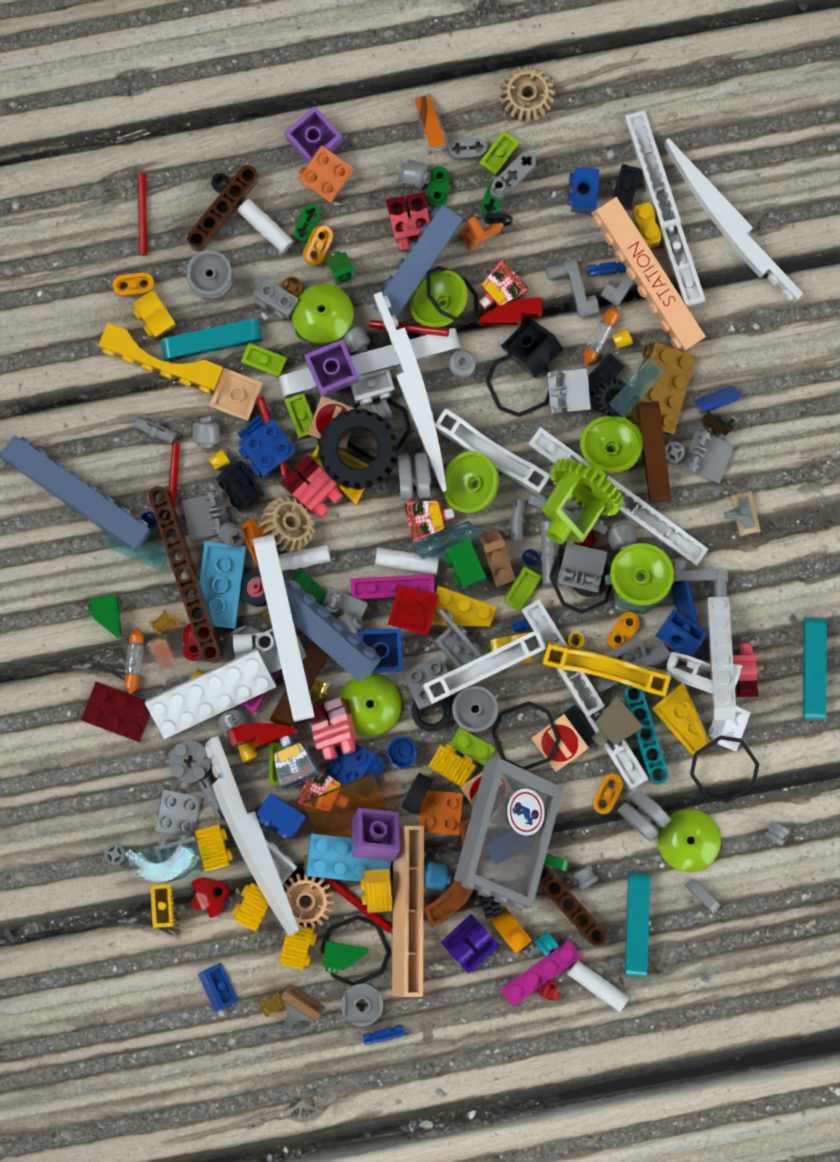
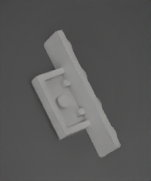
M438 609L436 613L449 628L437 637L434 642L450 661L459 668L482 657L479 645L475 641H469L466 637L468 633L461 625H455L452 621L454 617L447 609L444 611Z
M637 637L603 655L652 667L668 659L671 653L663 642L645 651L641 639ZM596 675L589 679L597 693L620 683Z

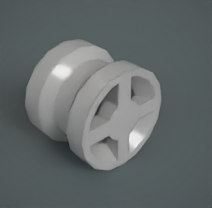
M386 399L381 400L379 404L370 405L371 411L379 414L383 419L393 418Z
M670 442L665 447L667 463L677 464L684 457L685 449L679 442Z
M231 522L225 523L219 530V539L233 548L240 546L245 539L244 530L236 527Z
M771 821L770 829L768 832H765L764 837L783 846V839L790 833V830Z
M111 844L105 849L104 857L108 863L118 865L125 861L127 852L122 845Z
M591 865L573 874L574 879L579 881L581 890L599 880L598 876L593 874Z

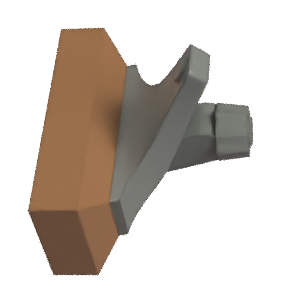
M290 984L281 996L284 1001L283 1004L287 1009V1017L282 1025V1030L288 1032L296 1023L302 1020L317 1021L325 1007Z

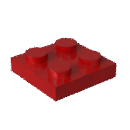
M398 584L387 625L428 636L439 595Z

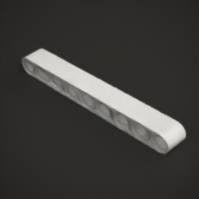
M455 328L449 329L448 337L425 335L410 339L417 362L461 349ZM393 345L350 356L358 376L387 368L391 370L401 367ZM309 368L287 373L279 377L284 398L318 390Z
M274 535L253 538L293 720L296 722L314 718Z

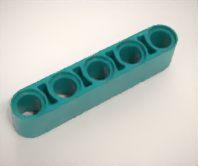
M249 319L161 339L160 343L164 361H174L247 345L248 343H256L263 340L259 319Z
M804 617L802 714L805 720H825L826 618Z
M628 686L623 693L626 707L633 715L636 709L644 711L645 717L639 721L644 726L642 729H648L651 733V738L647 741L640 737L641 730L634 733L647 777L652 784H662L668 778V771L644 692L641 689ZM630 689L638 691L639 697L637 700H631L628 697ZM649 749H653L657 753V758L654 761L646 757ZM655 769L663 772L662 780L656 781L652 777Z
M628 873L625 976L647 977L650 873Z

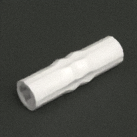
M247 199L239 207L238 212L281 253L287 251L293 244L294 240L250 199Z
M328 545L301 548L295 552L292 550L288 553L278 554L282 571L296 570L298 568L331 562Z
M377 548L375 565L435 575L437 574L439 557Z
M577 961L568 973L570 977L619 1012L629 1000L627 995L580 961Z

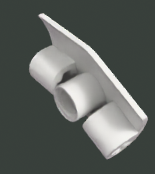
M273 628L263 633L233 635L235 659L258 648L271 673L282 669ZM265 636L271 639L270 646L262 648L260 646V639ZM297 636L301 658L303 659L307 655Z

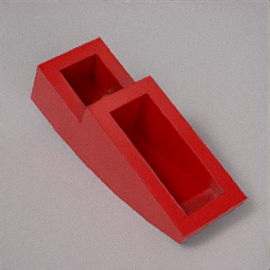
M542 297L526 298L503 304L481 316L480 325L521 326V317L541 318Z
M251 723L231 727L226 733L231 747L251 741L254 749L278 741L285 736H292L297 733L296 728L274 723Z

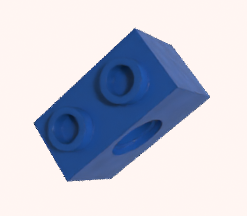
M575 167L574 173H570L569 185H572L573 188L572 193H568L567 205L571 206V212L591 214V212L597 209L599 169ZM584 186L589 192L587 194H580L577 189Z
M673 609L655 636L680 654L692 657L701 646L708 632Z

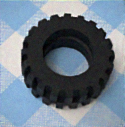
M349 409V411L341 412L338 416L329 420L327 426L321 432L322 435L318 443V454L321 464L328 476L343 487L355 490L372 488L382 483L391 474L396 465L398 443L395 432L386 419H383L375 412H370L367 409ZM350 431H367L377 441V457L366 468H351L340 458V441Z

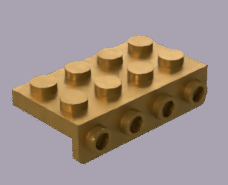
M653 342L648 344L643 350L642 357H644V360L637 371L638 381L632 389L631 396L633 398L630 407L626 410V416L632 423L639 424L637 404L659 401L663 433L674 435L696 356Z

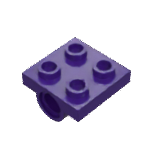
M472 914L440 942L468 974L499 946L496 940Z

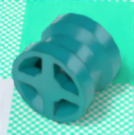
M547 930L543 932V936L533 940L546 957L552 949L559 947Z

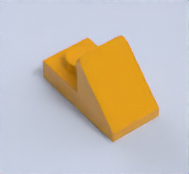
M505 907L501 910V916L493 917L489 921L512 950L517 953L529 944L532 939Z

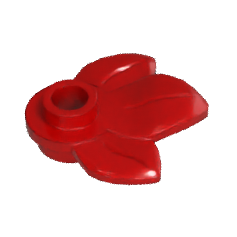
M188 624L182 633V641L185 644L183 655L189 661H198L202 657L191 624ZM208 628L202 630V639L208 638L210 634ZM192 647L196 648V649H197V652H196V653L190 652V648H192ZM215 648L209 649L207 653L209 659L216 656Z
M207 877L192 881L191 885L197 893L193 897L190 907L197 910L207 909L210 918L219 915L223 910V901L229 896L228 886L221 881L213 882ZM217 888H221L223 890L221 896H217L215 894V890Z

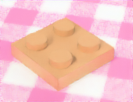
M224 368L209 407L249 422L263 382Z

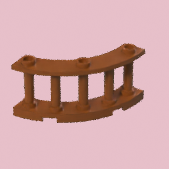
M470 819L458 823L462 848ZM484 843L475 873L480 876L484 860ZM453 880L448 889L439 898L424 906L431 927L444 922L456 913L467 901L473 890L461 887L462 883Z

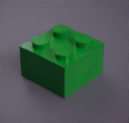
M470 539L446 548L444 560L448 569L452 568L454 571L452 578L457 588L461 587L463 591L486 580V575Z

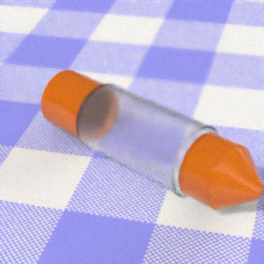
M617 307L607 309L602 320L599 321L583 353L584 365L595 362L604 349L620 317Z
M138 627L130 634L127 646L124 688L129 694L139 689V680L142 672L144 635Z

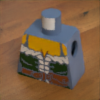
M291 735L279 740L283 750L274 754V760L281 788H291L322 774L304 744L297 743L294 745Z

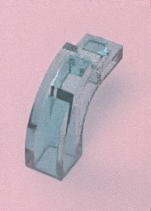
M179 844L173 855L167 861L159 864L151 862L134 849H128L124 854L129 859L128 863L134 868L139 869L135 875L145 880L161 883L173 882L184 878L195 869L203 857L184 844Z

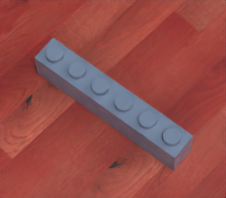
M442 205L441 208L437 206L431 214L432 221L429 225L424 224L419 232L422 236L418 242L413 241L407 250L410 252L406 259L401 258L395 267L398 269L394 277L390 275L384 284L386 289L382 294L383 296L387 295L391 304L388 310L391 316L395 315L396 319L464 220L445 205ZM373 300L372 302L375 304L373 309L379 312L376 302Z
M291 579L284 581L294 625L356 680L361 681L369 678L381 660L376 651L363 643L357 634L347 629L342 621L337 620L331 615L327 608L322 607L315 601V598L311 594L306 593L299 583Z

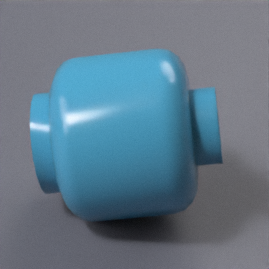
M432 861L426 863L424 866V888L441 891L446 885L450 884L452 874L448 872L446 864Z

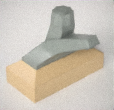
M752 491L731 495L733 509L724 512L725 519L736 520L739 536L759 533L760 526Z

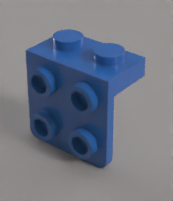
M269 420L239 441V453L244 460L249 459L252 463V466H250L251 470L257 477L260 475L262 479L269 476L272 469L295 454V448L274 420Z
M356 743V751L350 754H343L341 746H339L336 751L338 757L331 760L325 773L339 783L367 797L387 761Z

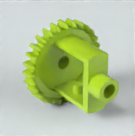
M564 458L558 459L550 471L551 480L557 486L541 509L552 521L546 531V535L552 541L563 544L567 538L574 542H583L601 513L602 516L606 514L611 516L619 512L624 502V496L620 495L622 492L617 490L616 485L611 484V480L605 479L606 474L595 465H588L586 467L583 462L579 464L576 460L571 461L569 458L566 460ZM573 497L576 498L575 504L583 503L582 508L584 509L575 524L561 510L565 502Z

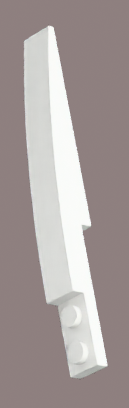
M643 110L625 115L640 169H642L641 174L650 204L655 211V220L660 229L664 249L672 273L674 272L682 300L687 307L705 302L702 287L681 227V219L646 112Z
M668 138L664 145L665 149L684 181L720 232L760 279L767 273L769 281L775 286L778 285L783 290L782 294L787 300H792L795 303L801 298L803 292L748 235L753 227Z
M382 292L376 293L373 296L403 371L396 378L424 449L427 452L441 492H446L445 475L435 423L414 351L405 327L396 330V327L399 325L395 315H390L388 308L391 307L387 295L383 296Z
M539 427L527 444L553 464L558 459L564 458L566 460L569 458L571 461L576 460L579 464L583 462L586 467L589 465L585 459L541 427ZM610 476L605 477L606 480H611V484L616 485L617 490L622 492L620 495L624 496V502L619 513L695 566L699 564L708 551L707 547Z
M540 600L521 610L532 630H538L545 646L547 640L566 644ZM556 668L596 734L601 729L595 722L605 711V705L585 673ZM608 739L602 745L630 790L649 779L625 740L614 745Z
M219 737L210 738L205 744L207 757L211 758L212 772L218 778L212 787L222 813L258 887L288 936H292L299 929L256 813L247 814Z

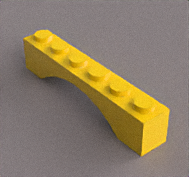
M107 323L99 342L102 353L108 356L118 355L126 363L133 364V362L141 364L140 368L152 372L154 369L160 372V376L167 379L177 378L179 383L188 387L193 384L198 386L199 391L210 394V391L215 393L224 370L222 366L206 360L186 364L158 360L143 351L134 342L126 329L111 323Z
M547 640V649H545L542 658L544 665L604 677L646 692L666 696L671 675L667 671Z

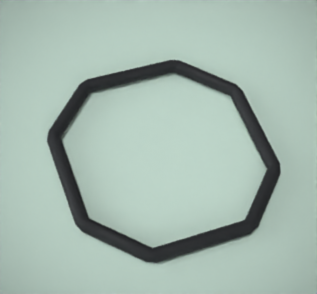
M438 266L426 273L427 297L441 315L463 325L478 319V295L465 277L459 275L474 296V317L466 321L443 311L431 295V274L439 270L445 271L449 269Z
M505 355L492 363L486 384L499 410L521 417L548 404L550 399L549 390L543 403L520 413L502 407L490 380L496 364L511 357ZM546 366V367L544 368V370H545V373H546V375H547V377H548L547 372H550V371H549L548 367Z
M388 398L386 399L388 403L403 412L407 428L398 443L399 451L409 435L411 427L406 409ZM354 403V405L352 406V408H355V409H356L357 406H358V404H355V403ZM350 440L348 441L347 446L371 461L376 459V457L351 444Z
M564 553L556 556L549 578L563 606L577 613L584 614L607 604L613 588L612 584L608 586L604 601L581 610L566 603L553 577L558 561L564 557Z
M530 701L502 711L492 730L501 759L524 770L551 761L560 743V737L550 711ZM526 706H532L547 714L556 741L548 758L522 767L505 758L496 731L503 715Z
M718 736L694 753L690 776L705 798L729 803L754 787L759 770V762L744 740L728 736ZM720 740L741 743L755 764L751 784L728 799L709 796L694 775L698 755Z
M359 915L330 926L320 947L323 955L325 941H328L331 931L357 919L376 927L387 952L378 972L355 982L330 972L334 979L351 986L361 984L381 975L390 956V949L380 926L374 921Z

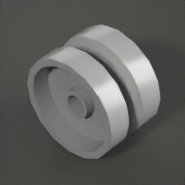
M214 250L201 251L194 255L187 265V279L191 289L197 296L204 300H216L222 298L230 291L234 275L229 261L223 254ZM211 273L213 276L207 277V274Z
M427 452L415 454V466H411L409 454H398L401 500L412 499L413 486H417V496L419 498H430L429 485L431 484V474Z
M467 687L459 692L453 701V719L461 729L467 732H483L491 727L497 718V700L484 687ZM475 705L478 706L479 712L473 713L471 711V707H475Z
M636 789L630 796V800L637 809L629 803H623L617 811L631 826L651 842L658 835V830L651 822L664 828L671 819L652 798Z

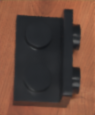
M242 460L223 470L217 477L219 487L226 492L231 505L238 512L265 495Z

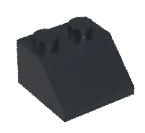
M530 317L501 345V348L524 371L534 378L563 350L555 335Z

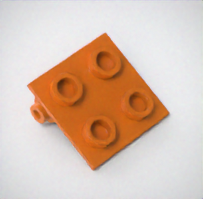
M321 145L307 167H302L299 174L301 176L298 180L331 203L354 168Z
M428 790L420 806L418 826H424V832L460 835L458 823L461 822L463 793Z

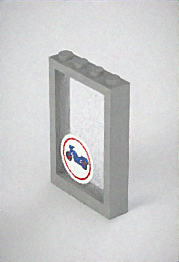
M500 758L486 759L454 880L462 883L461 887L478 890L479 895L492 896L495 898L494 901L498 903H508L514 910L523 911V908H532L563 787Z

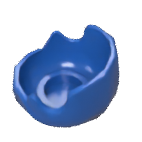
M396 737L388 745L387 757L393 767L400 769L410 767L418 758V746L410 737Z

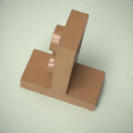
M494 529L477 535L495 586L498 587L516 580L505 549L504 540L498 530Z

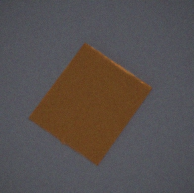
M373 773L303 802L313 826L312 830L316 834L352 838L351 819L358 808L389 811L385 803L386 799L383 798Z

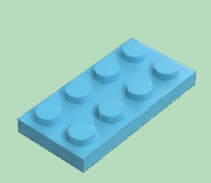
M204 542L199 581L215 627L236 629L246 546L233 548L228 544ZM201 608L195 611V618L200 619L203 616Z
M310 834L305 876L361 882L360 878H364V870L391 868V861L352 857V838Z

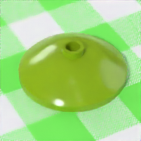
M439 270L431 274L432 297L443 311L458 317L463 311L468 298L466 283L453 271ZM425 276L410 298L412 316L423 326H446L454 320L441 315L427 297V278Z
M317 284L305 289L297 297L298 302L292 311V321L298 334L305 340L314 344H330L344 337L351 328L354 319L353 305L348 295L340 288L329 284ZM324 307L325 311L318 312V309Z
M603 416L595 419L585 428L581 436L580 448L583 458L589 465H595L605 473H619L631 468L638 461L643 449V439L639 429L628 419L620 416ZM609 449L615 450L612 453L608 452Z
M475 451L464 452L456 456L448 464L444 472L447 490L443 492L447 503L456 511L466 514L477 513L486 508L497 493L499 485L497 468L493 461L482 453Z
M637 543L625 547L616 555L611 565L610 579L616 593L625 601L634 605H651L663 599L670 591L674 580V569L669 557L661 549L651 544ZM642 575L645 580L639 581L637 576Z
M371 674L369 678L361 681L354 678L348 682L340 695L341 698L348 700L355 733L363 736L381 735L390 730L399 719L402 707L401 697L396 686L386 677ZM372 700L374 702V706L372 708H368L366 706L367 701Z
M683 809L674 812L669 816L671 821L664 828L660 827L658 848L661 856L671 867L683 872H696L708 867L717 857L721 845L720 832L716 823L710 816L699 810ZM690 836L694 838L692 845L687 843V838Z

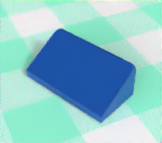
M729 386L696 399L695 403L699 413L704 414L737 401L741 395L734 386Z
M684 581L671 586L676 611L693 623H696L698 619L689 582Z
M221 963L198 973L215 1012L238 1001Z

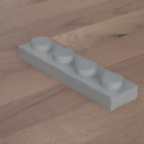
M536 494L535 497L531 495L527 505L542 511L541 509L546 503L547 498ZM563 505L561 510L575 524L582 512L574 510L573 513L566 510L567 506ZM597 519L590 531L604 537L608 527L605 526L604 521Z

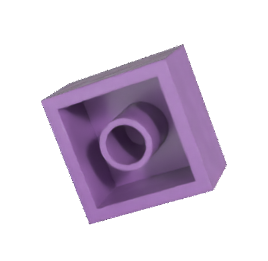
M316 106L284 132L287 142L307 164H309L321 145L330 152H333L343 143L342 135Z
M343 339L304 355L321 397L359 382L358 374Z
M358 808L351 819L352 857L393 861L400 851L399 812Z

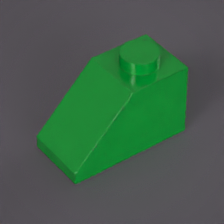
M337 251L329 255L326 262L336 286L355 278L353 265L346 252L341 253Z
M118 596L91 597V603H88L89 615H93V619L114 636L122 638Z
M325 941L321 966L326 967V972L338 973V969H346L367 954L368 948Z

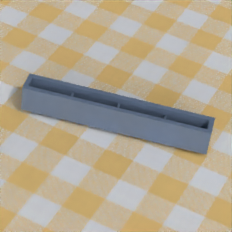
M16 435L13 436L0 453L3 461L135 553L139 550L151 534L148 523L141 518H138V520L131 516L132 513L123 506L121 508L117 507L114 504L115 501L105 494L103 497L97 493L99 490L90 483L84 484L78 474L73 471L69 473L64 470L65 466L58 460L51 461L47 458L49 455L40 448L36 450L31 447L32 443L25 437L18 438Z

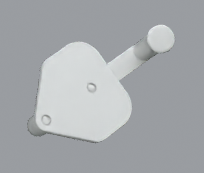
M671 652L667 662V670L670 675L678 682H684L686 685L712 694V681L697 675L699 669L711 671V665L688 655ZM678 659L687 663L686 667L694 669L693 673L676 668ZM733 664L735 687L743 667L740 664Z

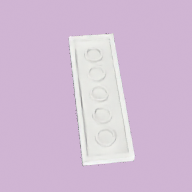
M257 648L146 700L145 705L163 738L166 739L275 688L277 684Z

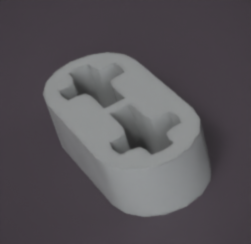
M481 138L457 139L449 144L448 153L454 160L479 159L487 153V144ZM479 144L484 149H481L480 153H476L475 149L469 150V148H475V145ZM456 145H459L460 149H467L461 150L460 154H456L455 151H452L453 149H455Z
M693 878L685 884V887L713 914L720 907V904Z

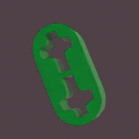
M493 181L489 183L481 204L480 211L483 217L488 214L486 213L487 209L484 207H488L491 201L494 202L493 209L495 211L490 213H499L503 199L495 200L490 195Z
M309 204L303 209L294 229L297 241L306 243L312 230L318 225L321 219V212L318 206ZM315 210L317 217H312L310 222H308L307 211ZM305 225H307L308 236L304 235L302 238L298 231H302Z
M546 853L544 864L568 872L571 862Z

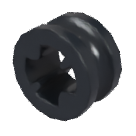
M217 173L211 181L212 187L217 193H221L230 182L228 176L223 173ZM218 179H223L226 185H223V188H219L218 184H215L216 181L219 182Z

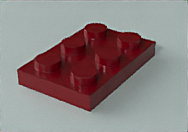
M95 682L81 721L140 742L151 714L145 705V699Z

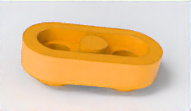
M319 225L312 230L303 251V258L306 263L318 265L323 262L333 240V232L328 226ZM319 233L322 234V238H321V239H319V237H318ZM311 251L314 253L312 258L310 256Z
M144 272L119 275L113 281L115 293L122 297L147 294L154 289L155 285L152 276ZM147 281L148 285L147 287H141V283ZM122 284H127L128 286L125 290L120 289Z
M626 612L620 616L607 636V644L611 649H615L630 641L640 624L639 618L635 613ZM626 619H632L633 625L627 626L625 623ZM615 636L621 637L620 643L614 642Z
M609 774L603 778L592 802L593 808L597 813L606 814L613 809L623 787L622 779L618 775ZM614 781L616 784L615 788H609L608 782ZM602 799L607 802L604 808L599 806V801Z

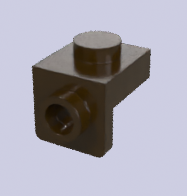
M710 411L701 419L703 421L702 426L709 433L713 432L717 437L721 434L726 436L734 428L732 426L735 422L733 418L723 426Z

